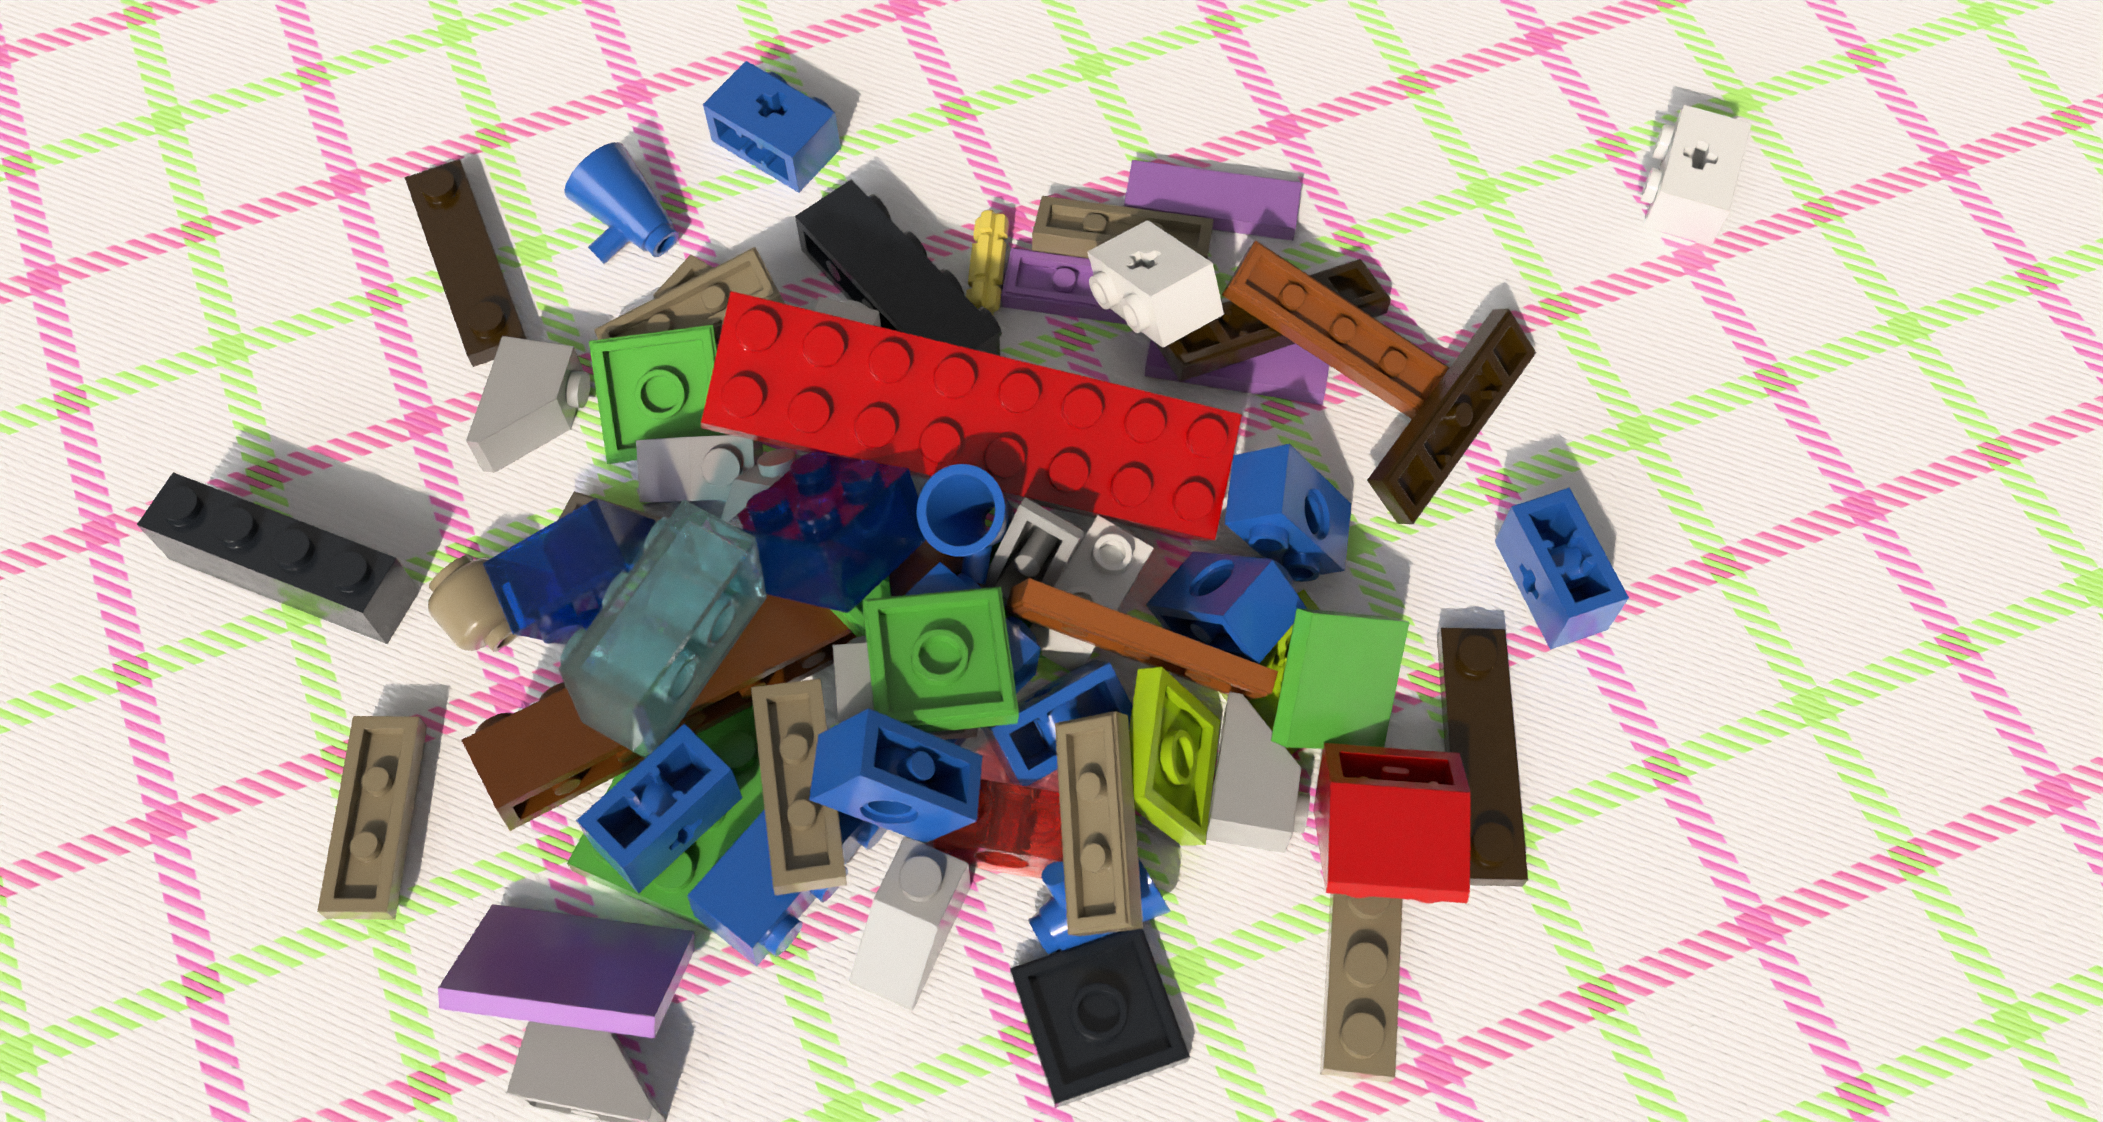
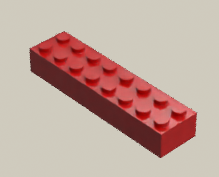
M730 291L701 420V428L929 480L936 472L945 467L956 464H969L989 473L998 483L1006 498L1023 501L1024 498H1027L1044 507L1096 518L1099 515L1110 522L1193 541H1212L1216 539L1242 414Z

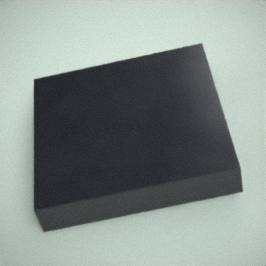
M1143 929L1116 932L1010 968V976L1055 1109L1189 1062L1190 1055Z

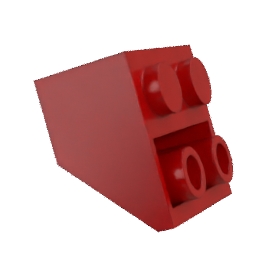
M1324 743L1313 811L1326 893L1344 894L1353 898L1371 896L1411 899L1422 903L1452 902L1468 904L1470 894L1471 792L1460 753Z

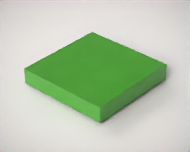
M708 325L589 341L607 464L637 461L636 440L729 435L701 428V420L718 349L715 326Z
M1001 587L863 599V616L874 711L927 733L1018 724L1019 710Z
M1297 608L1271 741L1287 748L1323 749L1324 743L1384 747L1410 622L1388 616Z

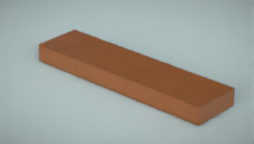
M1257 240L1248 248L1221 294L1411 419L1450 368Z
M1030 578L1011 588L1004 609L1010 615L1145 665L1163 667L1172 675L1227 695H1229V692L1243 694L1247 700L1272 694L1278 674L1276 670Z

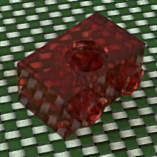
M981 779L977 821L932 840L933 848L967 862L969 867L1042 879V872L1047 865L1056 861L1063 862L1059 792Z

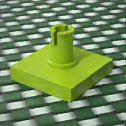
M1163 667L1142 668L1137 671L1129 727L1135 811L1181 846L1206 845L1221 720Z

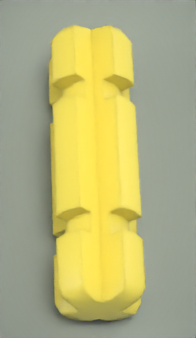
M985 210L981 213V217L975 220L973 237L977 243H972L968 285L972 289H967L966 297L977 309L985 307L994 315V312L1000 308L1001 288L998 285L1003 284L1007 248L1006 242L1003 239H1008L1009 220L1005 214H996L993 210Z

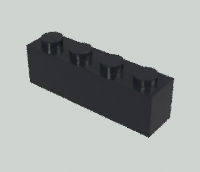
M851 179L795 216L802 252L848 300L857 301L869 309L878 310L881 327L1000 356V337L1002 336V331L992 313L985 307L977 309L968 300L954 274L946 268L939 270L927 257L924 246L916 235L910 231L903 233L891 220L889 211L876 195L871 194L867 196Z
M174 472L137 523V526L170 560L387 645L420 592L396 557Z

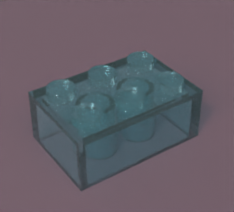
M684 499L669 519L663 517L655 523L646 538L643 555L629 573L622 572L612 581L603 599V609L589 628H581L576 631L563 649L560 659L561 665L558 670L582 723L644 758L672 735L767 598L755 537Z

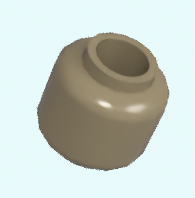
M471 555L462 556L443 568L429 584V589L433 593L428 601V612L456 646L462 650L475 651L488 646L493 652H497L516 639L524 629L519 619L527 608L528 597L499 562L492 558L483 557L474 560Z

